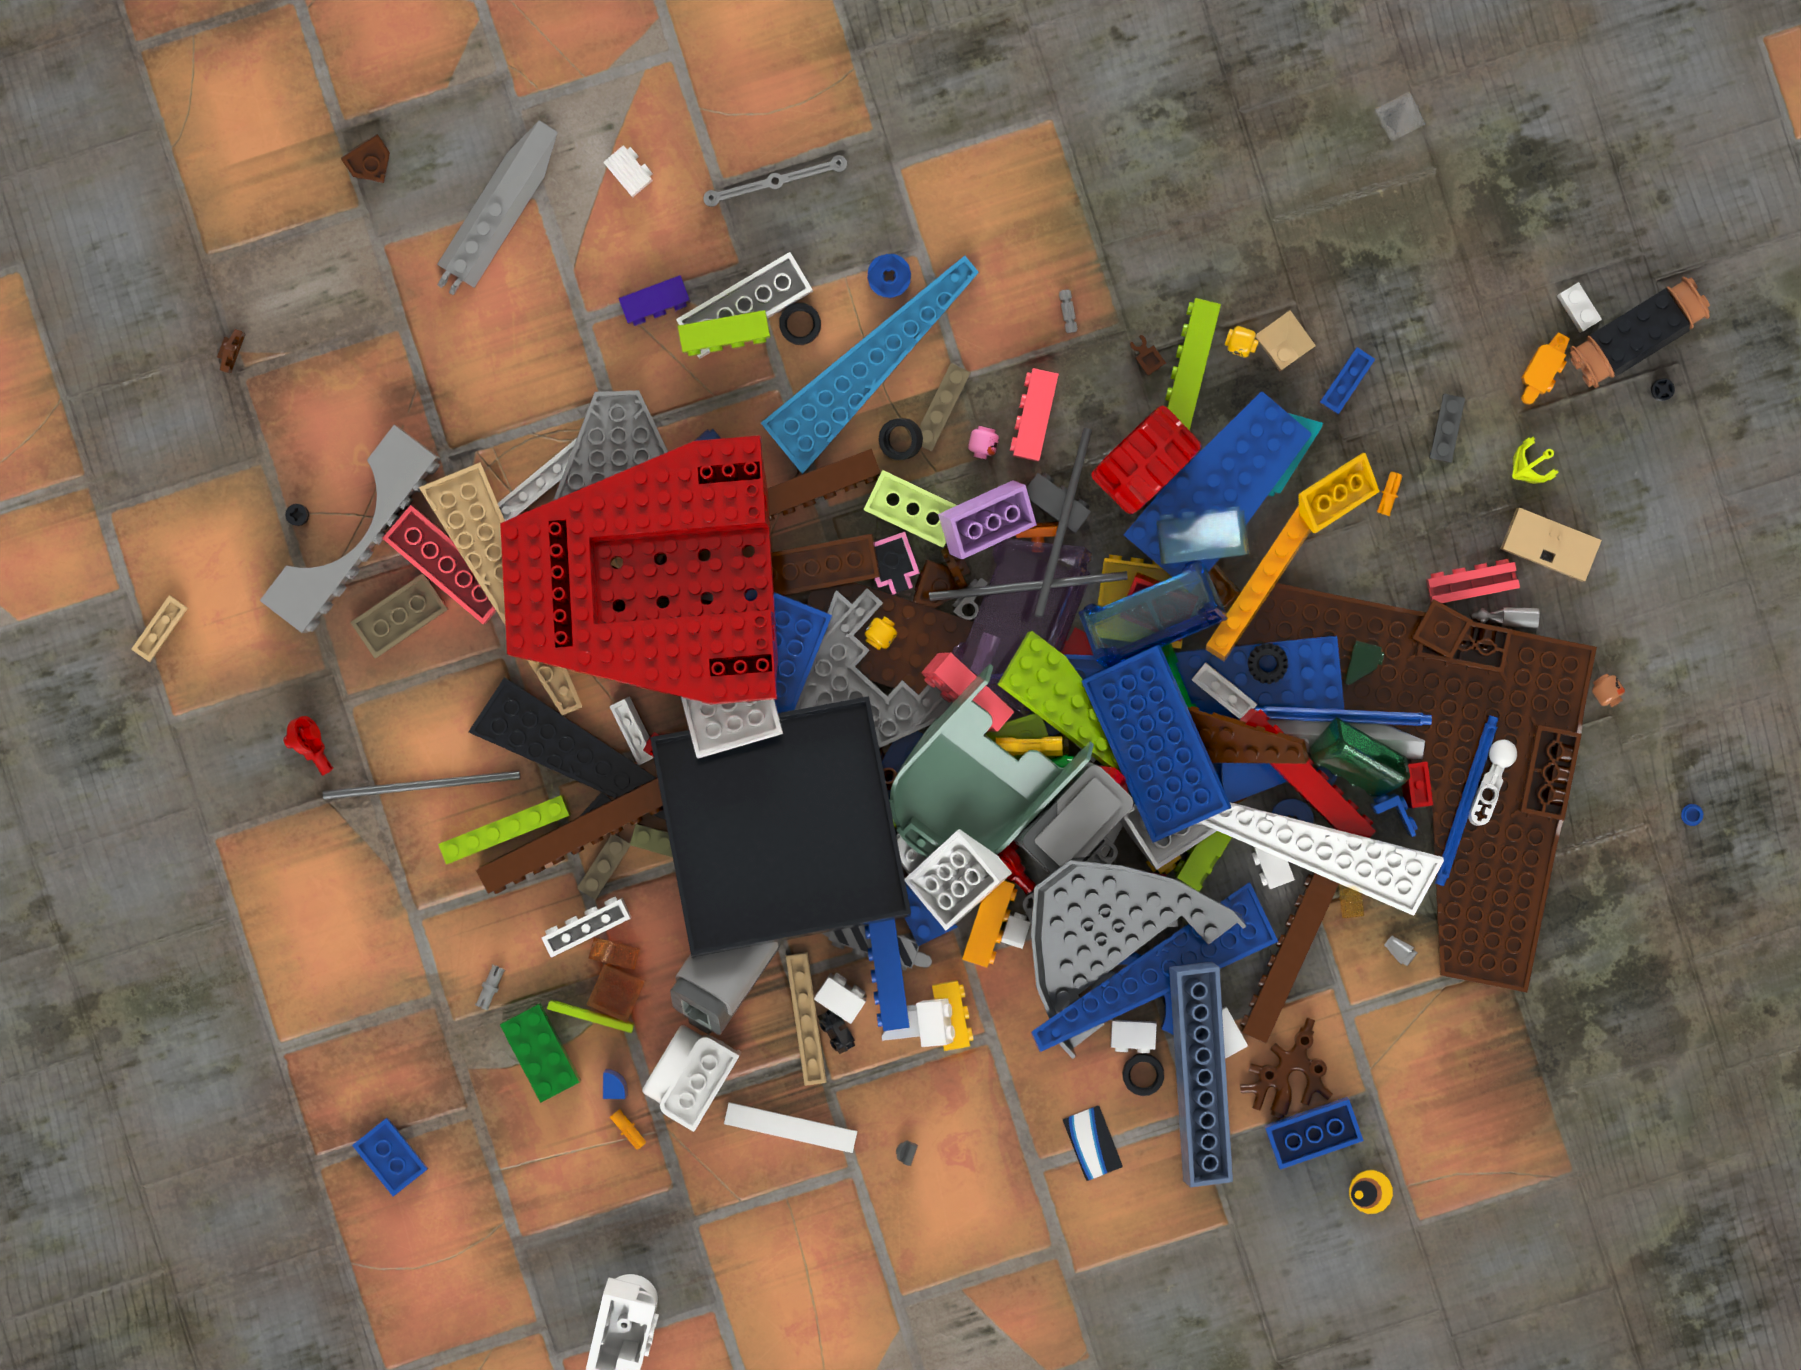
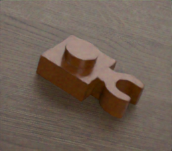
M1140 335L1139 338L1142 341V345L1137 347L1133 342H1130V347L1132 350L1140 353L1135 359L1147 376H1149L1166 364V362L1154 345L1147 348L1146 338Z

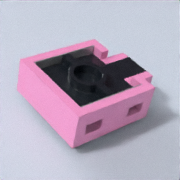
M902 532L874 542L881 576L880 578H875L878 588L889 585L892 595L913 588L910 577L920 573L906 533Z

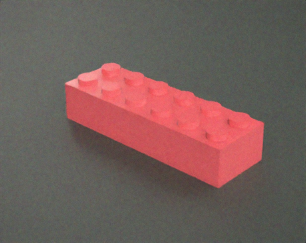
M410 505L382 539L479 622L486 624L495 614L496 610L451 538L415 506Z

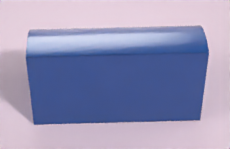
M605 1069L603 1072V1099H626L628 1087L624 1077L615 1070Z

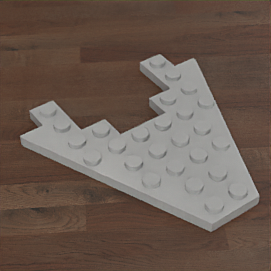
M639 390L594 392L554 500L668 452Z
M866 589L853 604L836 591L828 613L832 615L795 710L869 696L879 748L931 725L953 703L952 701L949 703L944 700L940 695L941 691L937 687L933 688L927 685L918 695L902 680L886 696L855 667L870 650L853 635L883 602L869 589Z

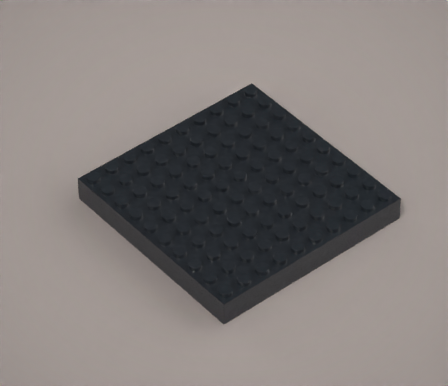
M869 696L778 713L783 734L702 758L696 757L690 730L650 737L691 958L911 916Z

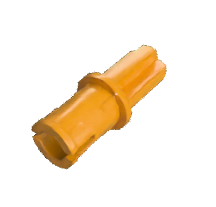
M1390 472L1385 489L1381 491L1383 495L1377 510L1378 513L1387 516L1391 515L1395 498H1398L1397 492L1402 480L1401 474Z
M621 1109L609 1117L620 1129L621 1135L624 1134L635 1149L638 1150L645 1145L646 1140L634 1127L635 1123L632 1124Z

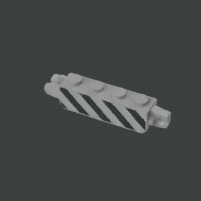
M869 924L821 933L829 937L828 940L832 941L831 945L844 949L845 946L853 948V953L865 956V953H868V948L872 947L871 939H866L865 926H869ZM897 934L902 970L906 971L907 967L912 969L913 965L929 968L932 964V958L918 951L919 946L917 942Z

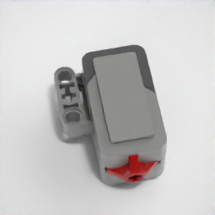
M1088 762L1014 840L1040 866L1051 874L1069 860L1111 864L1117 857L1118 851L1106 835L1133 806V799L1128 794L1124 775L1115 767L1099 766ZM1104 846L1111 848V853L1107 857L1101 855V850Z

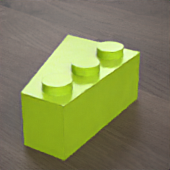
M1216 831L1188 849L1186 852L1189 854L1184 861L1181 859L1174 869L1177 872L1175 876L1187 885L1200 891L1203 887L1202 884L1212 872V868L1221 857L1232 837Z

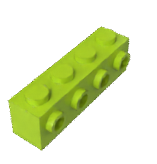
M765 310L678 326L682 352L688 353V356L700 355L701 350L709 349L710 352L722 351V346L731 345L732 348L744 347V342L753 341V344L766 343V338H771Z

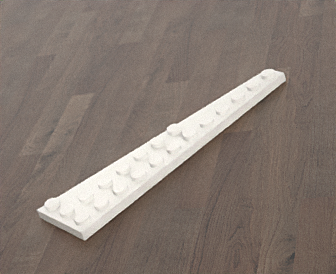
M1231 802L1229 803L1232 808L1199 822L1411 915H1415L1444 862L1443 857Z

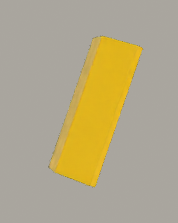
M1361 453L1298 494L1299 513L1313 533L1319 532L1380 492L1366 453Z

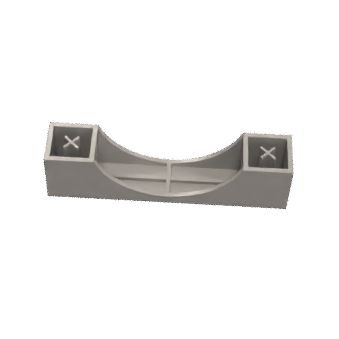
M393 425L367 459L375 477L377 501L372 523L363 539L348 554L327 565L313 568H298L286 565L260 601L301 633L313 632L320 623L319 617L322 614L326 615L334 605L331 603L332 600L343 594L347 588L345 583L348 579L353 580L360 571L358 566L361 562L368 561L373 554L371 549L375 544H381L382 538L386 534L384 532L388 527H392L400 518L398 516L402 509L406 510L414 500L411 498L413 494L417 491L420 492L419 487L426 485V477L429 474L433 475L440 466L438 463L440 458L400 427Z

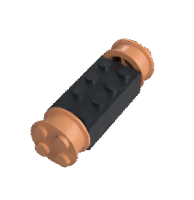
M1682 277V282L1672 288L1666 287L1590 336H1587V341L1581 345L1570 347V354L1572 356L1570 359L1576 369L1580 368L1584 374L1582 377L1588 387L1593 385L1597 388L1599 387L1598 383L1607 377H1617L1689 332L1690 329L1694 328L1693 324L1702 318H1710V311L1708 309L1710 304L1704 295L1700 296L1696 290L1698 289L1697 284L1691 277L1689 279Z

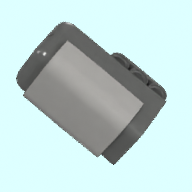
M778 941L691 958L690 954L675 977L676 983L670 990L673 1007L676 1011L687 1017L689 1024L708 1035L711 1032L721 1035L779 950L781 942Z

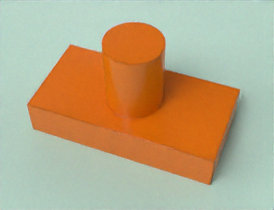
M1059 522L1036 523V526L1016 534V538L1031 537L1032 551L1042 552L1045 550L1044 537L1055 536Z

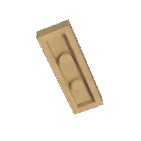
M169 595L132 647V650L148 662H151L188 607Z

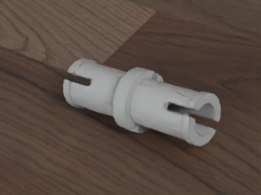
M492 964L486 982L482 983L483 989L475 1003L476 1006L482 1007L485 1010L489 1009L495 992L497 993L499 990L498 984L505 969Z

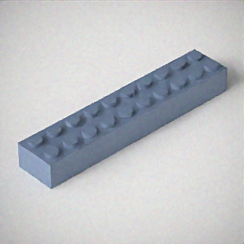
M1212 961L1171 966L1169 971L1183 1181L1190 1188L1233 1182L1220 968Z

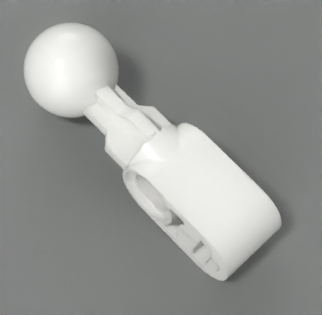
M1498 740L1489 749V758L1492 765L1490 771L1484 774L1468 816L1469 821L1473 825L1480 826L1489 822L1503 783L1501 777L1503 771L1516 761L1517 749L1508 740ZM1484 789L1492 791L1493 797L1490 801L1483 799L1482 792ZM1482 805H1489V808L1484 807L1482 810L1484 819H1479L1478 821V816L1475 815V812H1479Z

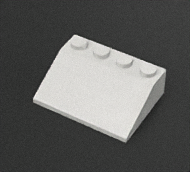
M1136 804L1120 820L1129 836L1156 870L1217 831L1197 823L1152 843Z
M959 829L905 878V882L942 927L947 930L959 922L1009 877L1012 872L999 856Z

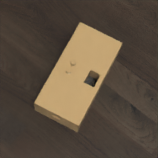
M1516 508L1500 549L1583 582L1587 579L1602 540L1522 508Z

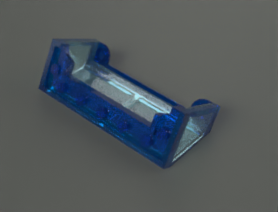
M1200 560L1186 563L1181 574L1103 607L1094 603L1084 607V610L1078 612L1094 658L1105 669L1157 645L1163 647L1228 619L1207 568Z

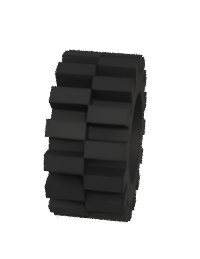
M1262 643L1260 646H1256L1248 658L1249 672L1260 683L1271 684L1278 682L1279 679L1284 677L1288 668V659L1285 651L1273 643ZM1271 655L1276 659L1277 665L1273 671L1266 672L1260 668L1259 661L1263 656Z

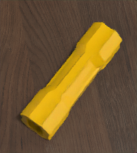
M1045 736L1036 739L996 737V744L1012 756L1024 754L1029 750H1037L1045 756H1063L1062 736Z

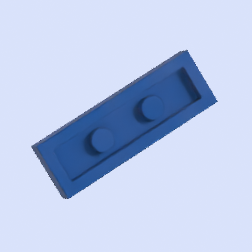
M1356 347L1320 403L1336 414H1339L1375 359Z

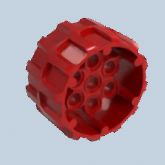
M1161 405L1098 464L1091 473V476L1126 513L1133 514L1157 494L1197 454L1202 445L1167 406Z

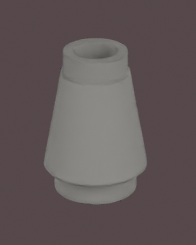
M1393 935L1384 945L1401 965L1408 966L1418 954L1414 950L1415 947L1395 938Z

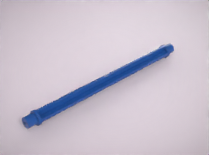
M1268 706L1263 708L1255 707L1254 709L1256 711L1261 709L1269 719L1416 726H1422L1423 724L1431 725L1432 715H1423V713Z
M1489 715L1488 721L1484 725L1479 746L1452 824L1444 854L1442 855L1444 862L1436 874L1435 883L1444 886L1446 879L1449 878L1489 749L1498 728L1496 725L1499 718Z

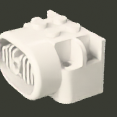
M681 1025L648 1078L642 1092L659 1102L660 1109L666 1116L694 1132L739 1058L741 1051H736L713 1036H702L687 1026Z
M635 1274L622 1275L616 1279L608 1278L586 1370L641 1369L644 1356L648 1357L659 1316V1314H655L658 1303L656 1289L646 1278Z

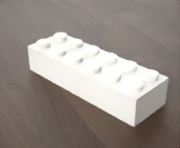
M791 252L676 320L679 325H685L762 310L766 311L768 319L809 295L813 290ZM709 349L701 350V354L697 356L701 359L711 352Z

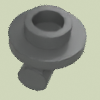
M908 1140L900 1143L896 1149L897 1160L907 1166H911L918 1145Z

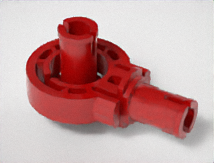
M307 716L291 720L287 726V735L283 739L285 746L289 749L293 748L299 754H303L307 761L312 759L322 776L329 773L334 767L323 753L325 746L321 740V733L317 724Z
M1013 841L997 856L1012 872L1006 879L1009 882L1014 881L1024 893L1027 894L1034 889L1036 884L1024 873L1025 867L1021 864L1020 857L1016 853V849L1019 846Z

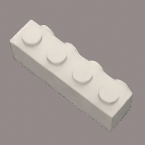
M615 896L605 901V906L597 909L595 906L584 911L586 916L580 919L574 916L564 921L566 926L560 929L556 925L546 930V935L542 937V940L550 957L552 958L631 919L632 916L623 898L617 900Z

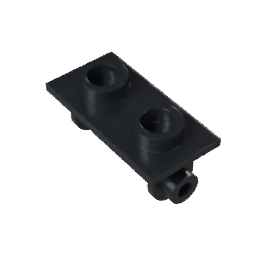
M827 1010L826 1013L817 1016L820 1020L819 1025L821 1029L827 1032L831 1039L830 1044L835 1051L841 1054L855 1046V1039L849 1029L846 1027L840 1031L838 1028L845 1024L841 1017L831 1010Z

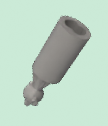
M1503 607L1491 613L1481 608L1477 613L1472 614V618L1477 619L1482 624L1492 620L1502 624V627L1538 628L1539 608Z

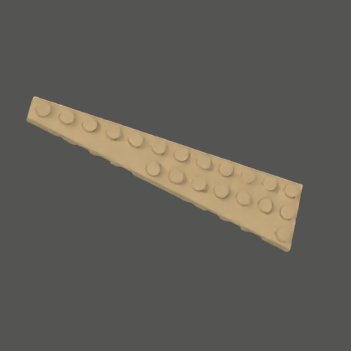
M480 462L423 485L419 489L505 624L500 523L505 520ZM527 660L562 716L582 708L567 669Z

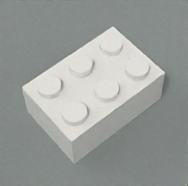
M836 972L835 975L830 973L816 993L814 1000L851 1024L866 1002L865 991L856 985L852 988L846 984L847 979Z

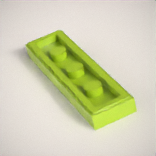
M550 1000L547 1006L548 1010L629 1033L633 1032L635 1026L633 1022L555 1000Z

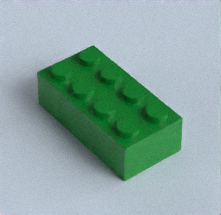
M541 1003L500 1024L540 1103L580 1083L581 1079Z

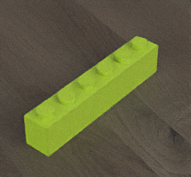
M1195 298L1193 303L1189 302L1186 315H1190L1188 324L1184 323L1181 336L1185 337L1183 346L1178 345L1176 358H1179L1178 366H1173L1170 379L1174 380L1172 388L1168 387L1165 400L1169 401L1167 407L1189 431L1221 304Z
M560 795L438 845L447 865L570 816L571 813L564 796Z

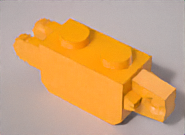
M1558 332L1549 344L1538 347L1521 377L1523 384L1527 386L1521 397V401L1524 404L1530 405L1534 403L1539 394H1545L1546 391L1550 392L1556 382L1553 379L1557 372L1561 373L1567 363L1564 360L1566 357L1564 353L1570 340L1567 336Z

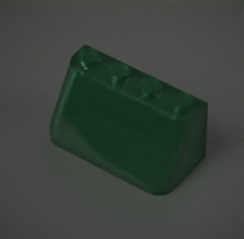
M1338 717L1330 723L1310 747L1312 761L1317 766L1327 768L1333 775L1341 776L1352 786L1362 788L1372 797H1380L1404 785L1410 779L1407 757Z

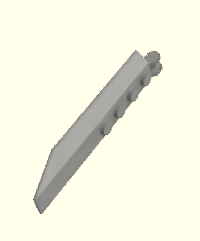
M538 121L508 151L437 265L446 270L438 283L439 287L445 286L450 275L453 274L458 278L451 286L450 294L454 295L463 281L475 288L545 177L557 137V131Z
M1268 720L1272 727L1276 724L1284 734L1304 739L1307 754L1364 758L1423 759L1425 740L1387 724Z

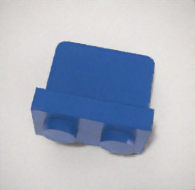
M1384 793L1373 798L1374 803H1371L1370 806L1374 813L1380 814L1396 807L1407 834L1411 837L1416 836L1415 830L1418 828L1413 817L1407 816L1405 810L1409 808L1404 797L1398 796L1395 793L1389 796Z

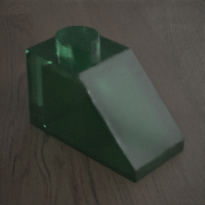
M1355 641L1344 683L1350 685L1377 669L1378 665H1382L1385 652H1381L1382 647Z

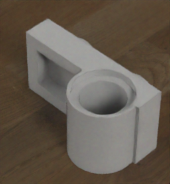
M980 578L979 581L974 579L967 588L984 587L988 583L983 578ZM977 596L958 598L953 604L955 607L953 612L965 620L974 619L978 614V606L974 602ZM965 604H972L974 606L975 613L972 616L968 617L962 613V607Z

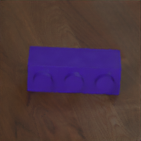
M681 275L618 298L627 323H633L634 326L645 323V318L654 316L655 319L667 314L666 310L674 308L677 311L688 307L687 303L690 302Z

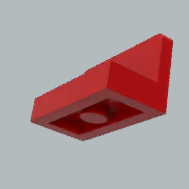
M1428 762L1399 764L1402 793L1408 808L1432 806L1433 799Z

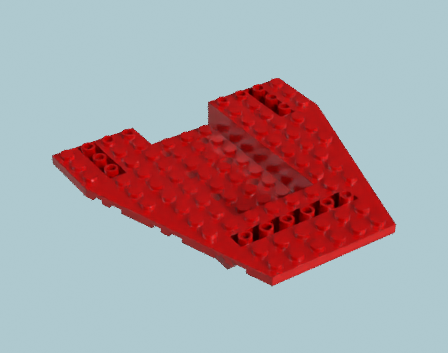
M760 435L690 442L500 523L506 644L509 656L545 663L550 666L561 667L620 683H627L636 687L672 694L710 705L777 699L778 651L768 489L762 459ZM751 546L755 550L754 555L749 558L744 557L743 550ZM703 550H708L711 553L707 561L699 559V554ZM659 554L667 556V561L663 565L655 563V558ZM622 558L623 565L618 569L612 568L611 563L613 559ZM749 590L757 591V598L753 601H748L745 598ZM707 593L712 594V603L704 605L701 601L703 595ZM662 597L669 599V605L666 608L658 607V601ZM618 601L625 602V609L622 612L614 610V605Z

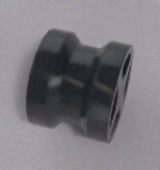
M1666 378L1655 381L1651 386V395L1658 401L1670 399L1675 392L1674 384Z
M292 504L287 508L285 516L290 524L302 526L309 520V511L304 505Z

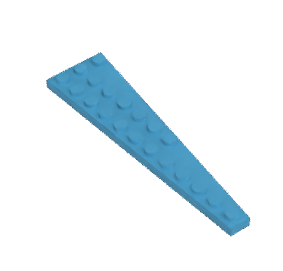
M966 256L958 260L761 422L763 427L802 474L977 276L978 270Z

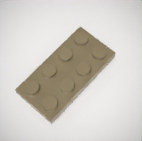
M422 573L350 623L376 659L446 612L448 608L428 578Z

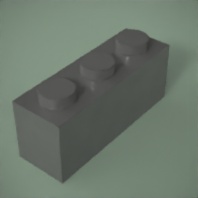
M1045 472L1042 475L1037 473L1026 488L1029 499L1059 522L1067 488L1062 485L1058 488L1053 484L1054 479ZM1080 498L1078 501L1074 499L1067 528L1073 533L1078 531L1091 513L1088 510L1090 505Z

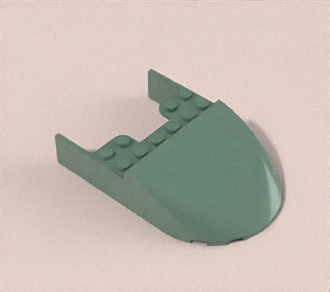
M991 664L929 726L901 766L891 787L889 802L892 817L897 826V832L912 849L927 858L959 829L996 855L999 854L1091 759L1094 746L1091 741L1066 767L1061 768L1037 750H1029L1017 760L988 738L985 733L992 725V716L974 702L973 699L988 684L993 670Z

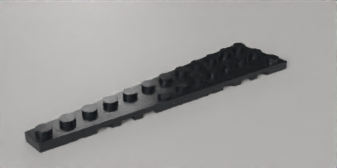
M506 677L503 678L468 731L475 736L614 798L656 778ZM664 809L654 814V816L665 820Z

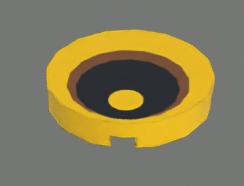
M1365 1170L1358 1173L1351 1180L1349 1197L1352 1204L1359 1211L1366 1214H1376L1383 1211L1390 1204L1393 1197V1187L1383 1173L1376 1170Z

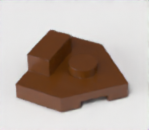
M376 134L350 150L349 153L341 157V160L353 177L384 183L390 152L379 135Z
M235 329L230 338L224 337L217 358L222 359L221 371L229 374L232 373L246 335L245 332Z
M948 546L941 549V553L958 588L967 587L963 576L970 573V570L965 560L951 555Z
M926 560L923 570H920L914 588L916 592L913 602L936 608L949 601L950 599L930 601L929 592L959 589L949 567Z

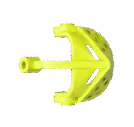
M1533 436L1524 440L1513 457V479L1537 484L1555 478L1556 474L1559 473L1558 470L1553 469L1542 476L1531 469L1544 459L1553 457L1554 451L1552 449L1545 450L1541 457L1528 465L1525 450L1535 443V438Z

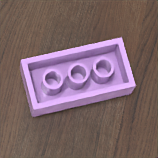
M1014 480L938 514L949 553L960 559L969 557L1037 525L1026 485Z

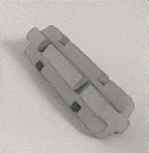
M1069 289L1059 292L1060 301L1062 300L1063 319L1066 321L1065 330L1067 333L1076 332L1078 328L1077 323L1074 321L1076 317L1073 301H1071V291Z

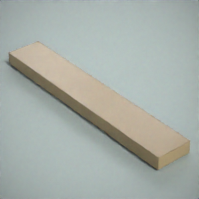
M808 952L786 955L804 1085L826 1083Z

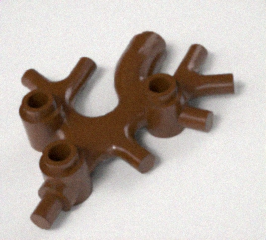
M1306 1019L1304 1027H1300L1299 1032L1295 1035V1044L1291 1050L1285 1051L1277 1043L1271 1047L1270 1050L1279 1058V1065L1276 1068L1272 1065L1260 1067L1251 1063L1248 1072L1257 1074L1259 1081L1253 1084H1240L1241 1093L1256 1094L1253 1109L1261 1110L1268 1088L1274 1087L1276 1094L1270 1108L1272 1110L1271 1115L1283 1119L1284 1115H1287L1292 1101V1090L1288 1078L1290 1073L1296 1070L1303 1072L1307 1078V1085L1301 1100L1302 1104L1309 1105L1315 1092L1320 1093L1326 1100L1331 1098L1333 1093L1321 1081V1077L1327 1072L1325 1062L1318 1058L1312 1060L1307 1056V1049L1313 1045L1314 1031H1312L1315 1020ZM1302 1037H1308L1306 1044L1301 1043ZM1321 1065L1322 1069L1319 1072H1315L1314 1067ZM1267 1071L1273 1072L1271 1078L1265 1077Z

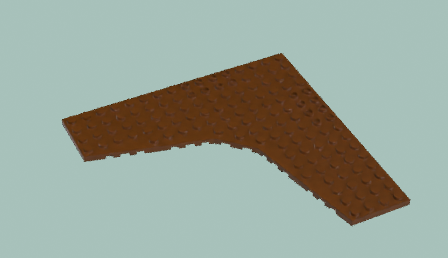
M1276 583L1237 642V645L1337 635L1345 710L1407 712L1432 715L1431 725H1387L1425 740L1423 759H1409L1411 763L1428 762L1433 799L1434 855L1442 857L1484 725L1487 723L1489 715L1499 718L1496 725L1498 728L1492 744L1498 740L1512 742L1517 749V758L1511 766L1506 767L1501 776L1503 783L1489 822L1476 826L1467 819L1449 878L1446 879L1444 886L1436 884L1440 975L1527 993L1555 853L1563 821L1565 820L1597 647L1472 622L1453 658L1449 659L1412 639L1426 612ZM1489 753L1477 790L1481 785L1484 774L1490 771L1492 765ZM1484 789L1482 792L1483 799L1490 801L1493 797L1492 791ZM1482 805L1481 810L1475 812V815L1478 816V821L1479 819H1484L1482 810L1484 807L1489 808V805Z

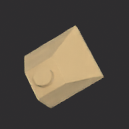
M1291 310L1256 334V339L1279 371L1316 346Z

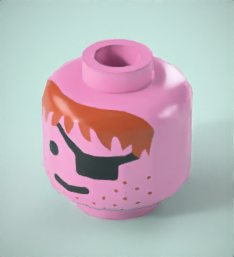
M978 426V429H974L971 432L968 449L974 452L973 457L986 460L987 456L995 455L999 436L995 434L994 429Z

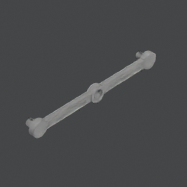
M838 155L833 157L831 162L783 175L772 173L765 180L721 192L709 190L704 194L703 200L707 206L714 207L721 200L770 187L777 190L783 186V183L831 170L842 172L847 167V161L843 156ZM778 178L779 183L776 185L772 184V179Z

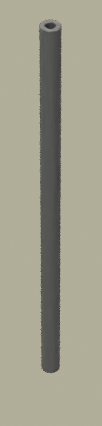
M1084 428L1035 611L1036 617L1043 618L1092 433V430L1089 428Z
M1127 571L1058 578L1053 579L1051 588L1128 580ZM1044 580L929 592L930 601L1039 590L1042 588Z
M520 771L323 791V799L519 780Z

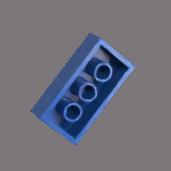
M1348 1097L1264 1125L1280 1170L1363 1141Z

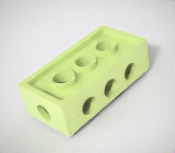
M882 470L864 511L944 548L946 540L940 519L937 524L931 525L927 522L926 518L929 513L940 514L957 505ZM890 494H897L900 501L897 505L891 506L887 503V497ZM910 503H916L920 510L918 514L910 515L907 513V506Z

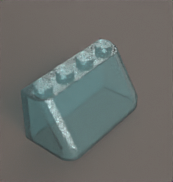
M1239 506L1226 508V512L1218 513L1217 509L1205 510L1204 515L1198 516L1195 515V512L1182 513L1181 518H1173V514L1162 515L1160 520L1156 521L1161 565L1250 554L1244 510L1240 511Z

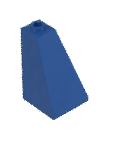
M1212 763L1225 794L1231 803L1287 782L1269 763Z

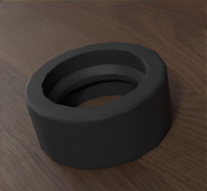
M794 303L782 312L779 319V328L788 342L795 345H805L812 342L818 336L821 330V319L818 312L812 306L806 303ZM797 311L808 313L813 320L811 332L803 337L792 335L787 327L789 316Z
M906 418L889 420L883 425L879 432L878 440L881 450L887 457L894 460H905L918 454L922 447L923 436L921 429L914 421ZM895 427H906L911 433V446L905 452L895 451L890 444V433Z
M1145 1053L1136 1054L1129 1058L1122 1071L1123 1081L1127 1089L1139 1096L1152 1095L1159 1090L1164 1081V1069L1159 1060ZM1147 1062L1154 1066L1156 1079L1152 1085L1141 1088L1132 1082L1130 1073L1135 1064Z

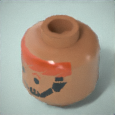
M1607 673L1593 682L1592 692L1602 706L1610 704L1611 707H1614L1623 701L1621 696L1625 693V689L1615 675L1609 676Z

